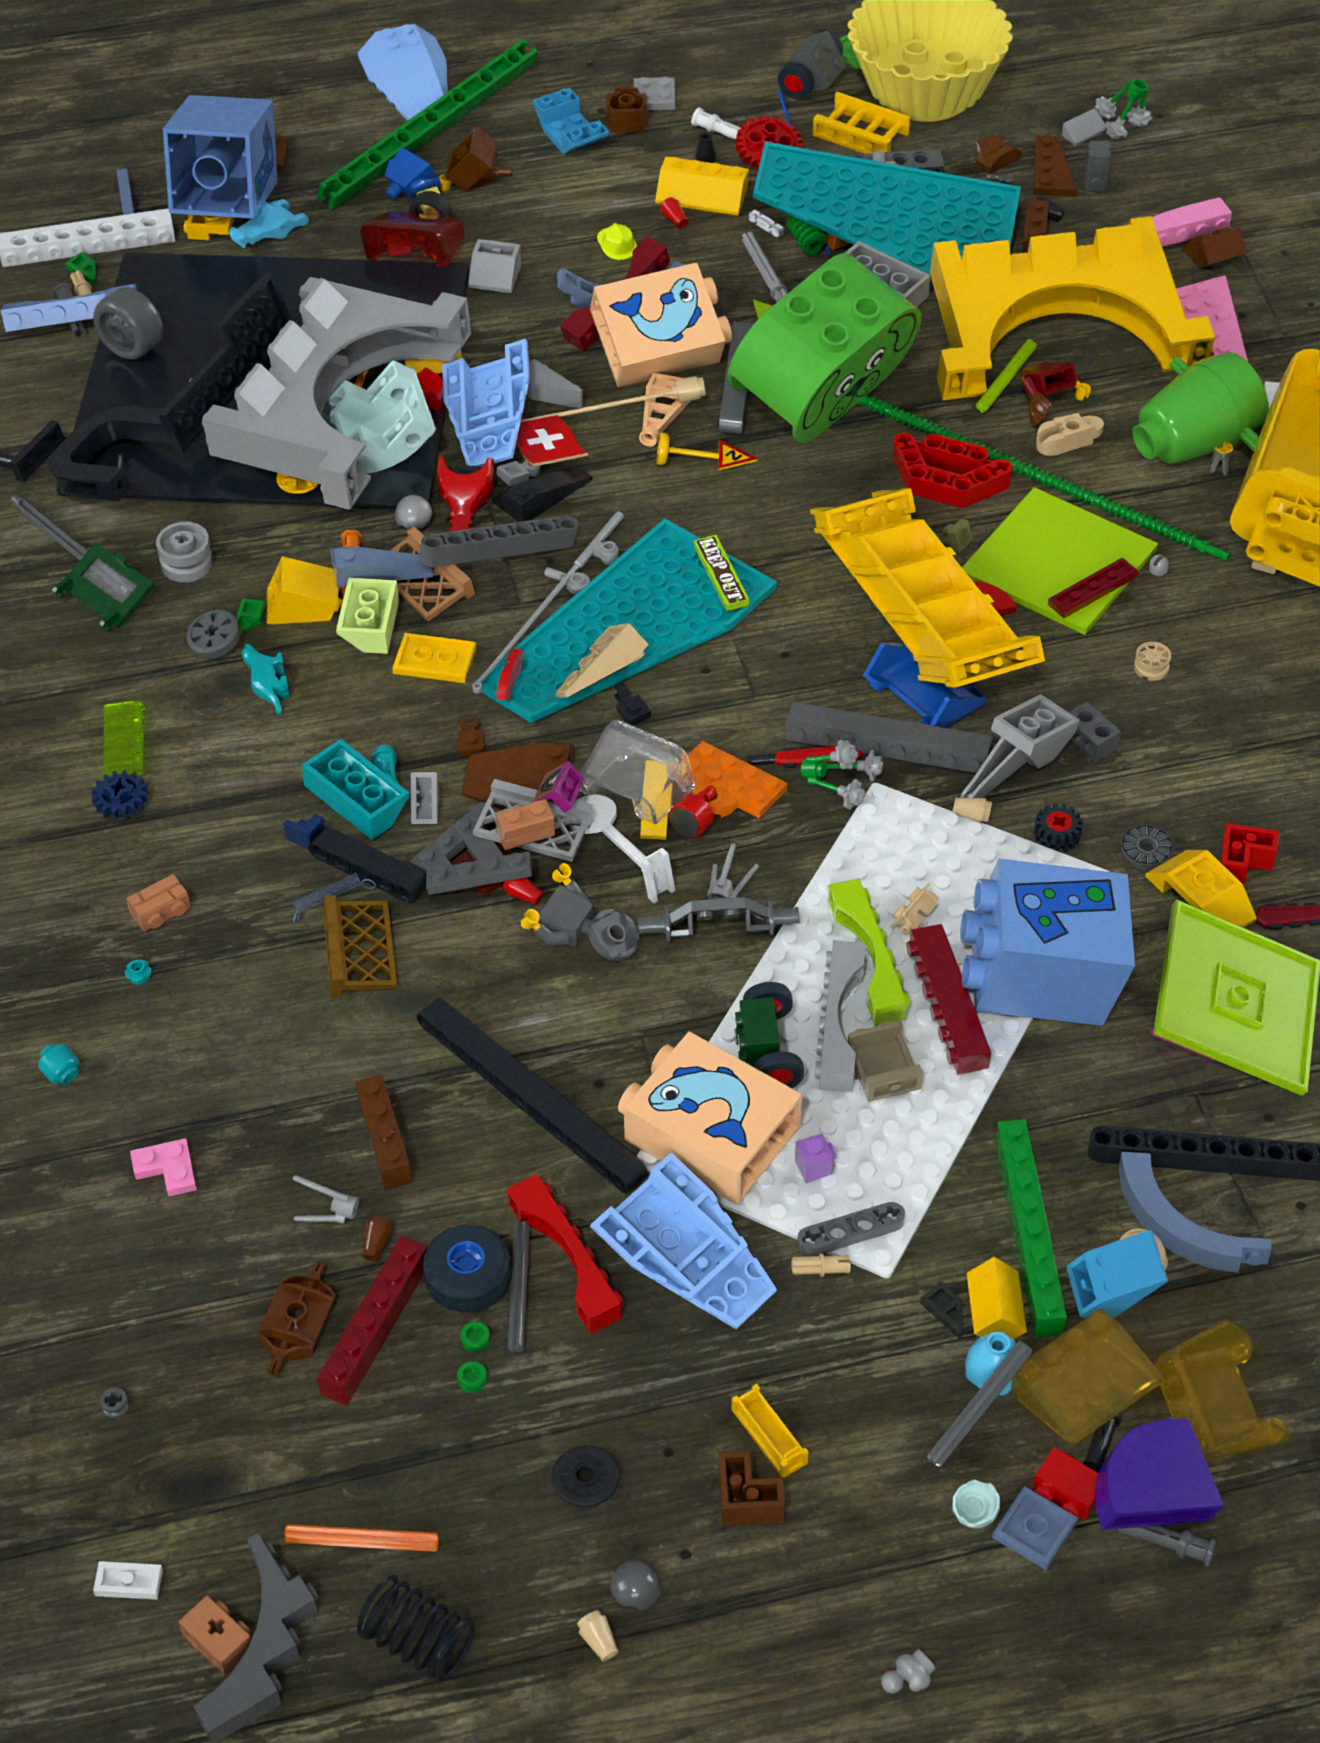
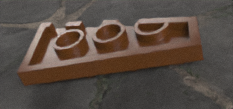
M1036 135L1033 195L1076 197L1077 189L1057 136Z

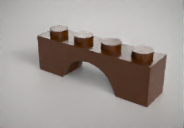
M383 1075L355 1081L358 1102L364 1122H366L384 1190L412 1183L410 1164Z

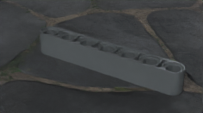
M733 322L732 341L729 348L720 410L719 433H743L748 388L735 390L728 382V370L738 346L755 323Z
M559 516L429 534L422 537L420 562L427 567H437L570 548L576 543L579 523L574 517Z

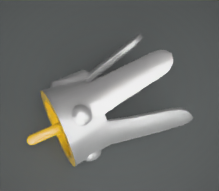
M1224 441L1222 448L1217 449L1215 447L1213 450L1214 454L1209 463L1212 461L1211 473L1216 470L1220 459L1222 460L1223 475L1226 476L1228 474L1229 458L1231 468H1233L1231 457L1234 449L1231 443L1226 445Z

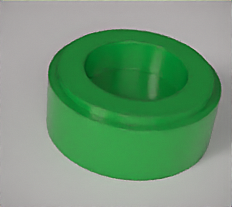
M479 1321L467 1323L460 1332L461 1344L470 1352L483 1351L490 1343L489 1328Z
M475 1361L466 1362L461 1365L457 1371L459 1387L468 1393L481 1391L487 1384V1371L485 1367Z

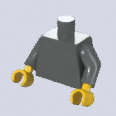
M562 863L559 869L563 872V875L556 869L552 874V878L556 882H563L564 886H558L540 914L534 909H528L524 913L525 917L521 920V926L524 929L533 928L536 937L541 938L549 946L569 945L575 947L579 945L585 935H588L589 924L594 918V906L577 882L569 878L571 875L570 866Z

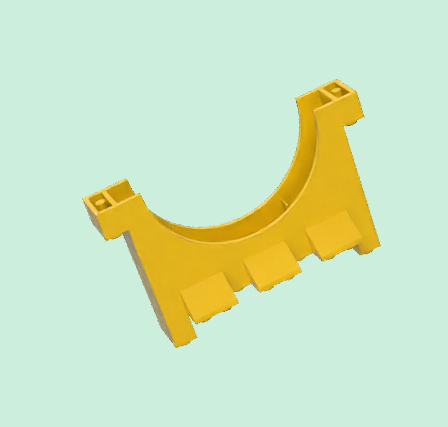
M1152 216L1130 219L1129 225L1096 229L1093 245H1080L1077 247L1075 232L1030 237L1028 253L1010 255L1009 240L964 245L961 260L956 240L934 243L930 275L951 347L941 350L937 383L942 401L984 395L987 391L985 371L986 369H992L990 354L997 343L1020 324L1051 314L1078 313L1112 321L1126 328L1151 349L1159 361L1163 372L1173 371L1169 367V363L1176 356L1181 358L1188 366H1191L1202 359L1209 358L1211 355L1215 335L1209 317L1186 319Z

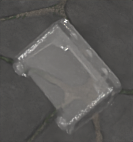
M613 720L606 726L580 771L581 776L584 778L580 789L581 792L595 795L600 790L599 786L631 799L635 814L640 819L657 824L669 813L670 809L681 798L696 788L688 755L680 746L620 720Z

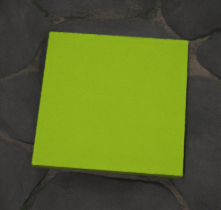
M1034 487L962 568L971 580L991 584L1006 592L1014 602L1086 635L1130 582L1064 619L1048 605V599L1122 557L1140 571L1157 551L1158 543Z
M1176 899L1171 907L1153 1034L1303 1096L1308 1092L1320 960Z

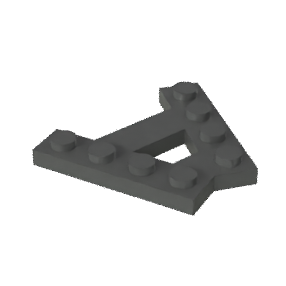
M480 802L420 851L409 863L410 866L425 874L426 888L428 894L432 895L532 876L530 851L503 856L493 840L473 836V829L486 804ZM492 807L495 813L499 812V809ZM492 821L490 823L483 825L482 829L487 830L495 822ZM465 847L475 860L457 865L450 863V860Z

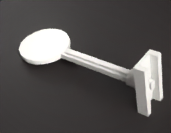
M588 795L577 799V801L593 805V821L590 828L586 829L585 834L603 832L641 867L647 895L653 903L658 902L657 895L661 892L668 890L670 893L676 891L668 852L661 848L646 857L614 828L612 824L617 818V808L613 800L601 795ZM568 824L574 831L580 828L578 825Z

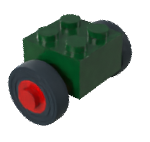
M759 983L750 987L744 993L743 1000H740L739 1012H735L736 1028L734 1032L736 1045H739L738 1059L784 1085L793 1088L804 1078L803 1062L794 1053L780 1051L777 1020L786 1016L792 1009V994L790 989L782 983Z

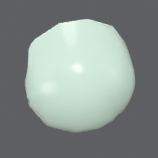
M971 1480L960 1486L953 1496V1513L959 1522L967 1527L983 1528L993 1523L999 1514L1000 1496L991 1483Z

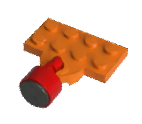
M702 741L674 768V776L692 784L691 794H686L670 809L669 819L673 828L680 835L691 839L697 838L712 824L714 814H720V817L723 818L739 808L760 818L787 791L788 783Z

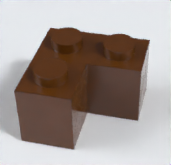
M750 1451L719 1452L722 1526L784 1523L783 1478L752 1479Z

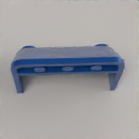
M882 642L863 674V677L870 682L869 685L875 690L882 691L883 688H889L923 717L920 723L947 728L985 704L987 696L972 683L955 688L947 687L945 683L918 680L917 675L920 674L918 663L914 661L913 654L904 643Z

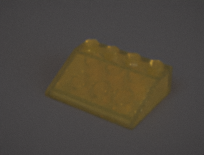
M1099 1309L1030 1356L1011 1379L1010 1383L1013 1397L1073 1446L1163 1383L1164 1377L1125 1329L1102 1309Z

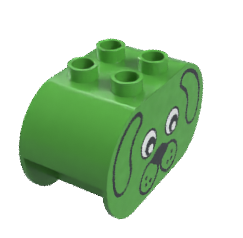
M838 254L824 263L756 321L741 341L731 360L728 370V382L735 390L748 388L793 426L792 434L796 441L801 444L808 443L827 430L854 407L863 396L868 395L895 370L907 354L918 333L922 319L921 311L851 254Z

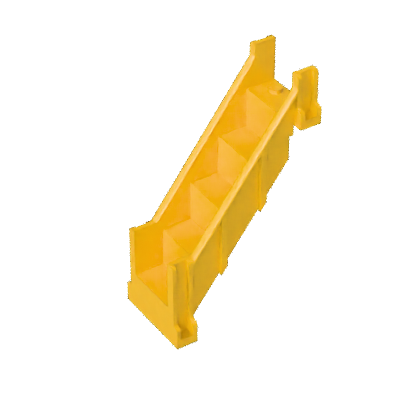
M911 488L872 492L873 498L839 507H817L810 509L811 514H814L817 526L814 528L815 533H821L913 654L914 661H917L920 672L917 675L918 680L945 683L947 687L956 688L1045 661L1040 636L1017 637L991 605V602H994L990 595L983 594L955 560L953 555H956L953 549L945 547L923 519H911V515H906L916 512Z

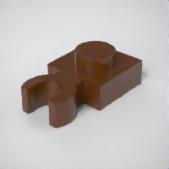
M474 717V723L471 725L466 724L465 719L461 718V731H457L459 757L484 752L483 729L479 730V718Z

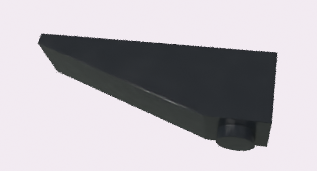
M572 466L511 486L493 497L492 503L517 522L530 521L592 481L593 477L579 466Z

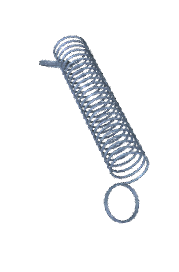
M358 876L355 878V880L353 878L350 881L349 884L351 886V889L353 888L352 884L354 885V888L357 887L355 886L354 882L356 881ZM344 878V880L342 881L341 884H340L341 881L339 880V883L337 884V886H336V887L334 888V890H333L335 894H336L335 889H336L337 887L340 888V886L343 884V882L346 880V878ZM364 879V880H363V881H371V882L374 883V885H376L375 882L372 881V880H370V879ZM358 881V882H359V885H358V886L362 885L364 888H367V889H373V888H374V887H372V888L366 887V886L363 885V881H362V884L360 883V881ZM346 885L344 886L346 891L344 890V888H342L343 892L341 891V893L349 891L347 890ZM314 894V895L312 896V898L309 900V902L311 903V905H312L311 900L313 899V897L315 896V894ZM309 902L307 903L308 906H309V908H307V906H306V909H305L304 906H302L304 910H307V909L312 908V907H310ZM298 906L296 907L297 911L293 919L294 924L298 922L301 913ZM298 912V919L295 922V917Z

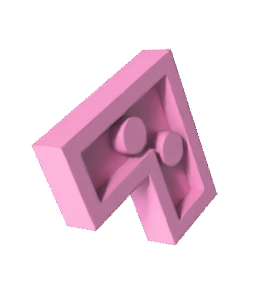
M186 1138L130 1151L136 1180L164 1174L168 1197L197 1190Z

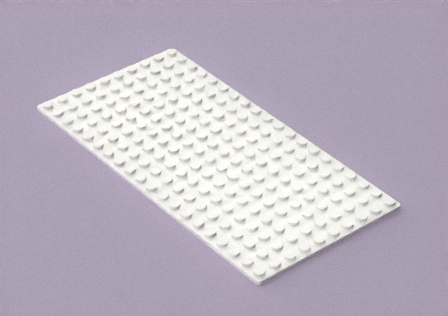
M873 783L863 797V802L858 805L794 908H799V924L782 925L709 1043L738 1058L739 1045H736L734 1032L736 1028L735 1012H739L740 1000H743L744 993L750 987L763 982L782 983L790 989L793 999L792 1009L786 1016L777 1020L780 1051L798 1055L804 1066L803 1080L792 1088L802 1094L801 1127L738 1205L715 1192L713 1193L718 1199L717 1203L719 1206L797 1239L800 1230L805 1227L887 1202L898 1203L905 1211L904 1225L901 1229L827 1252L833 1256L849 1254L850 1261L848 1262L884 1278H889L892 1276L1033 1020L1031 1017L976 1011L991 1050L990 1065L988 1069L957 1075L954 1065L948 1063L945 1042L941 1043L939 1039V1025L937 1021L932 1020L929 999L925 1000L923 996V982L921 978L916 977L914 958L909 957L907 953L906 942L910 941V934H904L898 924L892 929L890 928L896 920L893 916L902 904L905 906L910 904L911 901L907 898L917 887L922 890L930 883L926 890L938 896V904L926 918L917 912L924 918L918 928L938 924L943 925L962 974L965 957L972 955V943L961 942L960 939L962 915L965 910H974L976 883L979 878L990 879L999 858L1109 871L987 824L973 821L958 813H953L950 810L879 783ZM860 878L863 888H867L869 891V904L877 912L878 928L884 930L886 937L885 946L887 950L891 949L894 958L893 967L895 970H899L901 974L903 992H908L910 1007L907 1008L906 1019L900 1020L903 1025L902 1035L914 1064H919L923 1072L922 1088L920 1090L868 1102L856 1070L854 1073L853 1092L819 1089L820 1078H814L816 1061H821L822 1055H817L818 1038H824V1033H819L820 1016H826V1011L821 1010L822 994H828V989L823 988L825 972H830V967H826L827 951H832L833 940L861 942L849 929L835 922L828 903L829 884ZM866 947L863 981L845 998L838 1015L841 1032L847 1043L849 1033L858 1029L876 1027L866 1005L867 989L874 975L872 958ZM967 988L974 1006V989ZM822 1133L826 1142L832 1143L836 1158L833 1159L832 1175L805 1183L795 1162V1142ZM640 1150L636 1156L645 1165L648 1175L661 1162L643 1150ZM891 1213L887 1214V1217H891L892 1220H896L897 1216L893 1217ZM861 1220L857 1223L858 1228L862 1230H868L873 1226L867 1220ZM839 1228L832 1229L829 1232L834 1238H842L846 1234L844 1230ZM807 1238L805 1240V1242H809L810 1245L815 1244V1241H811L810 1238Z

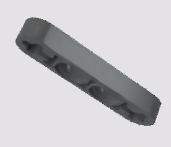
M887 1202L805 1227L798 1233L797 1248L801 1254L811 1257L819 1255V1253H826L895 1232L904 1225V1208L898 1203ZM891 1213L893 1217L897 1216L896 1220H892L891 1217H887V1214ZM861 1220H867L873 1226L868 1230H862L858 1228L857 1223ZM839 1228L844 1230L846 1234L842 1238H834L829 1232L832 1229ZM807 1238H810L811 1241H815V1244L810 1245V1243L805 1242V1240Z

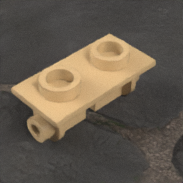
M930 883L922 890L917 887L907 898L911 901L908 906L902 904L893 916L896 920L890 926L891 929L898 924L901 927V931L909 935L911 930L917 929L924 920L917 912L926 918L933 908L937 906L938 896L926 890Z

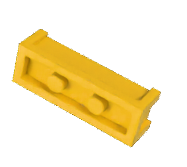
M758 1384L753 1385L752 1390L739 1398L737 1395L732 1398L733 1413L782 1478L808 1464V1450L806 1448L802 1449L762 1396Z

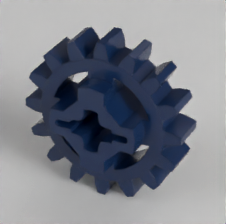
M123 770L122 774L118 775L116 771H113V776L103 775L104 781L97 780V787L92 788L93 796L91 798L93 806L96 807L97 813L103 812L104 818L111 814L113 820H116L120 815L127 819V814L137 815L136 809L143 810V802H148L147 794L149 793L147 785L144 784L143 777L137 778L135 772L127 775V771Z

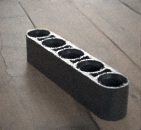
M324 827L308 845L309 852L318 860L351 876L352 874L355 876L354 873H356V877L358 876L361 881L370 879L376 885L371 881L363 882L373 887L375 886L404 902H413L426 886V876L420 870L331 827Z

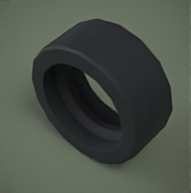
M423 191L414 198L408 213L410 220L418 229L426 233L436 234L442 232L452 216V209L447 199L441 194L434 191ZM420 205H428L434 208L439 213L441 219L428 217L423 213Z

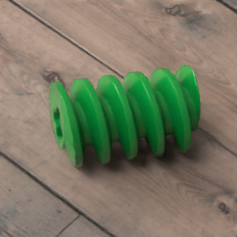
M790 216L787 219L786 225L804 254L809 257L817 255L826 244L827 238L823 231L796 217Z

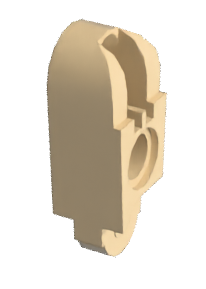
M1079 413L1053 418L1052 421L1045 422L1039 427L1036 448L1041 454L1054 456L1093 444V439L1100 437L1102 434L1104 422L1096 416L1081 417Z

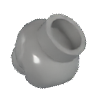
M919 1649L912 1655L902 1654L896 1660V1670L885 1669L881 1680L882 1687L888 1693H897L902 1689L905 1679L909 1683L910 1690L913 1692L924 1690L929 1686L930 1674L936 1668Z

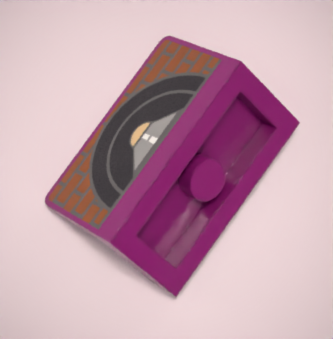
M567 761L545 774L533 802L543 799L547 801L551 798L565 813L572 809L584 778Z

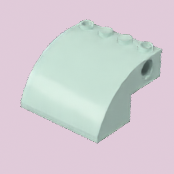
M394 360L391 361L367 390L344 380L329 398L321 414L322 418L336 431L366 444V448L355 462L356 470L364 474L384 470L405 460L417 451L436 430L415 369H410Z

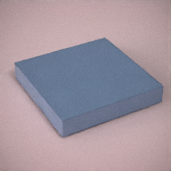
M1024 1486L994 1530L992 1538L1047 1570L1076 1526L1078 1517Z

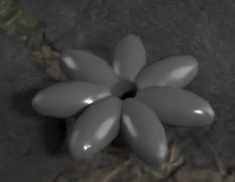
M992 173L987 174V177L996 179L995 182L1004 183V181L1014 183V180L1009 177H1000L998 174Z

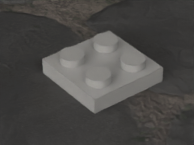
M634 78V87L638 88V92L642 94L644 92L647 95L648 110H675V78Z

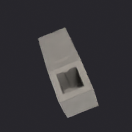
M536 359L529 362L530 379L526 393L527 397L532 400L569 407H583V393L579 386L574 385Z

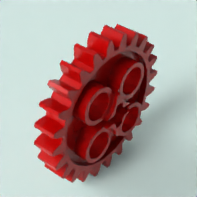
M762 115V119L759 120L758 117L754 116L753 121L747 119L746 124H741V129H738L735 150L739 152V158L744 157L743 164L749 162V168L751 169L756 166L758 172L765 142L803 148V138L800 137V131H795V125L789 127L788 120L784 123L781 122V117L774 120L773 115L769 119Z

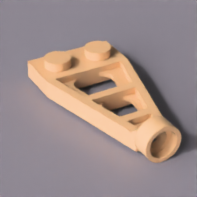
M653 372L646 386V395L672 390L671 386L676 385L675 380L683 378ZM673 395L664 396L666 398L674 399ZM656 398L645 400L643 429L639 435L640 442L648 447L654 446L658 441L660 433L670 425L690 401L679 403V399H676L672 405L656 403ZM652 412L665 414V417L663 419L653 418L651 414Z

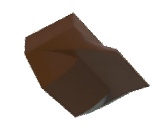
M994 134L977 141L978 155L975 165L987 174L994 173L1021 158L1020 150L1002 141Z

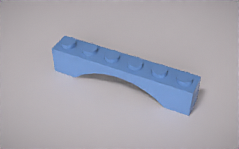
M136 284L113 287L70 298L5 304L1 309L5 331L9 332L92 319L96 305L103 298L118 288L128 287L137 290Z

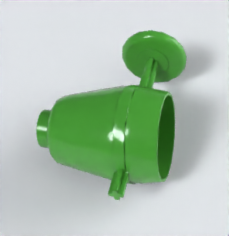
M1224 352L1207 359H1202L1191 366H1188L1181 358L1176 356L1169 363V367L1178 376L1142 406L1139 413V424L1133 428V439L1139 452L1149 460L1157 457L1160 461L1168 464L1181 463L1213 454L1215 447L1217 449L1223 447L1224 441L1226 445L1231 443L1233 447L1245 442L1254 451L1259 439L1255 432L1264 425L1269 411V402L1257 372L1248 361L1237 353Z

